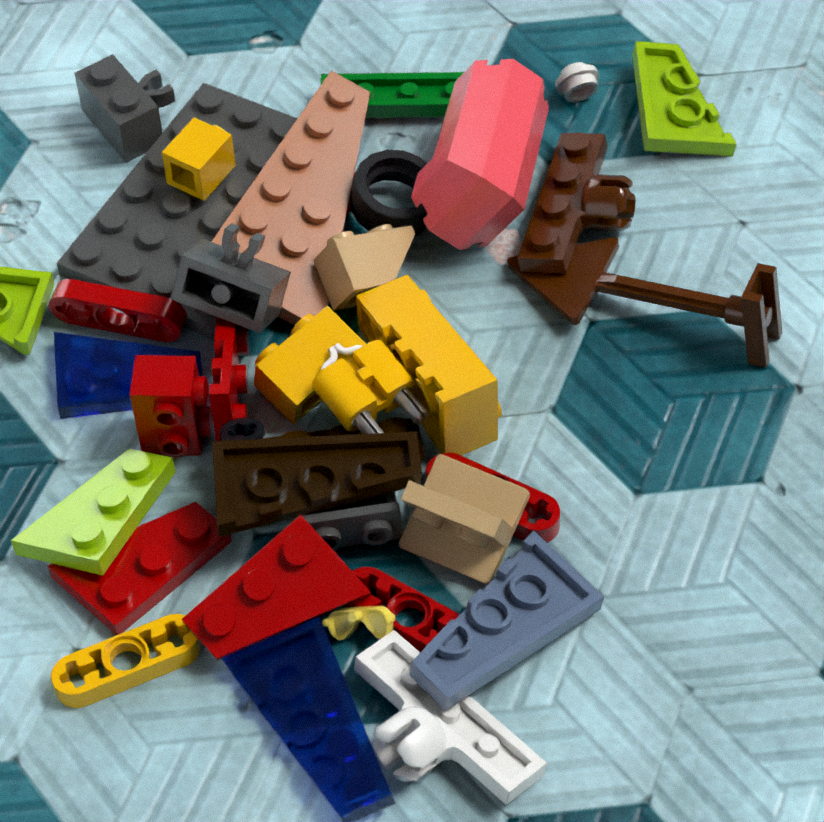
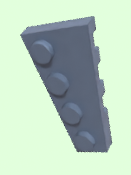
M532 531L523 541L522 548L513 558L508 557L497 569L494 579L483 590L479 589L469 599L466 609L456 620L451 619L412 661L409 675L446 711L601 610L604 596L535 531Z

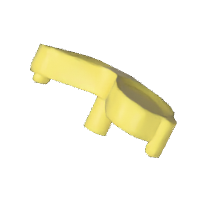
M385 606L343 607L331 612L328 618L323 619L322 625L328 627L332 637L340 641L349 638L355 632L359 623L363 622L376 638L381 639L393 631V622L396 619L395 615Z

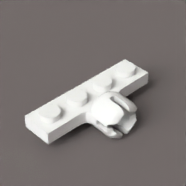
M395 630L358 654L355 658L354 670L399 710V712L376 728L373 744L376 756L386 770L392 768L401 760L404 761L405 765L393 773L396 779L404 782L415 781L442 761L453 760L462 765L507 805L544 776L547 762L470 695L444 711L409 675L411 663L420 652Z

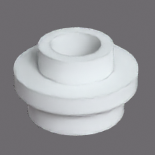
M583 62L572 63L561 71V75L555 81V86L558 93L564 95L567 101H582L597 92L599 88L597 83L599 73L593 65H585Z

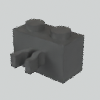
M112 54L74 73L82 111L120 157L127 163L145 154L163 133L159 108L176 102L174 89L170 84L163 87L161 74L157 69L146 74L140 82H137Z
M231 223L224 229L222 246L201 239L181 256L171 299L261 333L280 314L291 272L254 258L263 247L265 236L256 233L249 240V247L240 253V245L237 242L240 226Z

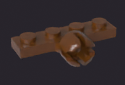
M561 133L517 258L521 272L566 274L578 236L582 230L590 228L594 231H623L631 226V218L634 217L636 205L635 195L629 190L633 186L632 180L624 175H599L608 148L605 134Z

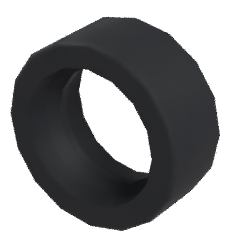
M383 150L373 153L364 159L356 170L350 192V210L357 222L367 231L381 225L390 224L392 228L412 225L415 236L422 233L427 228L423 221L427 212L422 203L417 208L416 206L408 209L391 208L373 198L368 188L380 181H397L413 189L418 172L427 162L421 157L403 150Z

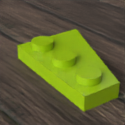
M635 41L632 59L644 151L733 157L737 143L731 133H725L718 122L720 114L713 103L708 104L699 90L700 80L679 44Z
M129 448L14 537L11 543L15 554L103 576L176 473L172 457Z

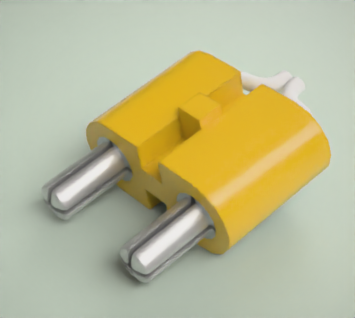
M374 340L364 346L355 345L349 348H344L337 343L334 347L328 349L330 358L324 362L321 371L314 378L312 387L347 431L360 430L362 434L384 433L375 422L377 412L384 410L387 414L399 406L402 407L415 424H420L426 420L428 411L414 396L418 385L383 341ZM337 352L343 355L353 354V359L348 362L344 358L337 360Z

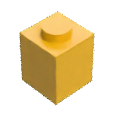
M195 117L162 151L167 184L203 201L208 198L236 166L232 134L217 125H210Z

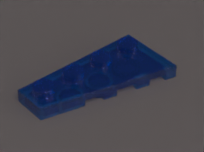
M320 617L222 658L226 668L342 822H354L396 803Z

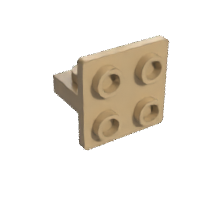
M440 454L436 457L424 486L409 480L403 492L401 500L412 507L413 511L400 538L399 547L488 585L497 573V569L501 564L529 500L530 492L524 487Z

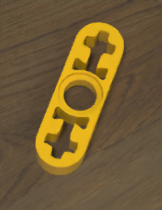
M170 614L62 657L52 669L51 680L56 696L62 704L71 708H82L191 664L200 653L201 643L183 624L182 618L185 615ZM172 635H177L180 640H183L184 644L180 647H174L168 638ZM150 643H153L154 652L157 653V657L152 659L147 646ZM125 651H133L141 656L139 664L130 670H119L112 665L114 658ZM100 663H103L106 677L102 679L96 667ZM79 674L85 684L75 688L74 684L70 682L69 677Z

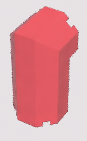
M501 59L499 65H487L488 60H475L456 80L434 156L418 172L411 199L416 208L421 203L423 204L427 215L423 218L427 229L458 250L469 249L474 243H479L478 247L487 246L525 209L549 108L547 100H544L545 88L543 78L514 59Z

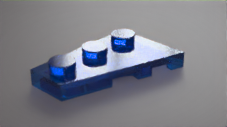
M54 332L57 408L60 419L133 410L130 400V388L135 355L196 356L199 376H203L200 351Z

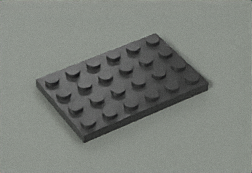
M203 83L57 262L59 275L67 279L148 293L171 299L181 256L201 239L213 240L297 118ZM194 117L210 125H217L232 134L236 162L234 169L205 201L167 184L162 151ZM178 302L187 312L183 327L214 340L216 316Z

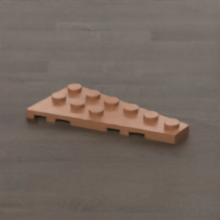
M330 71L211 241L222 246L224 229L231 223L240 226L237 234L240 253L249 247V240L253 235L259 233L265 236L263 247L254 258L291 272L278 317L294 326L309 313L315 316L328 306L329 303L328 296L313 260L327 246L326 242L330 237L343 232L370 96L369 91L333 71Z

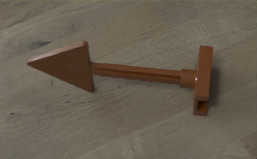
M616 237L576 244L566 274L521 272L517 259L518 256L507 259L509 269L573 325L580 323L591 300L598 292L725 319V323L744 327L748 364L766 368L770 361L767 337L780 339L783 333L777 267L757 263L742 296L731 295L727 298L607 273L619 249V241Z

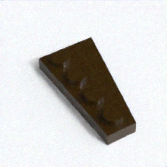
M417 431L212 441L218 537L406 488L409 480L421 485L422 468Z

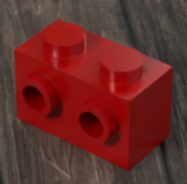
M135 355L130 400L141 451L172 458L184 455L201 456L203 436H211L213 419L211 407H206L208 398L207 377L199 376L196 356Z

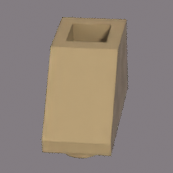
M385 224L373 228L367 233L354 235L352 231H344L327 240V246L313 261L333 311L356 307V295L396 279L415 236L412 225L392 228V225Z

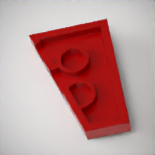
M216 317L214 336L215 358H212L211 364L213 384H209L208 395L216 441H221L220 428L225 423L237 418H247L246 403L239 404V394H248L247 364L240 365V355H249V331L245 327H239L237 324Z
M193 502L138 526L103 576L56 564H50L47 567L52 579L115 635H119L232 542L231 534L218 537L217 519L197 502Z
M299 515L184 616L182 622L216 661H219L270 639L278 633L327 614V612L350 602H356L371 594V591L304 517Z

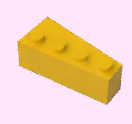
M407 274L356 295L358 326L368 342L374 340L383 341L418 385L414 396L428 411V417L420 424L440 454L450 452L462 456L498 440V418L502 417V410L498 401V380L432 304L427 292L424 289L420 290Z

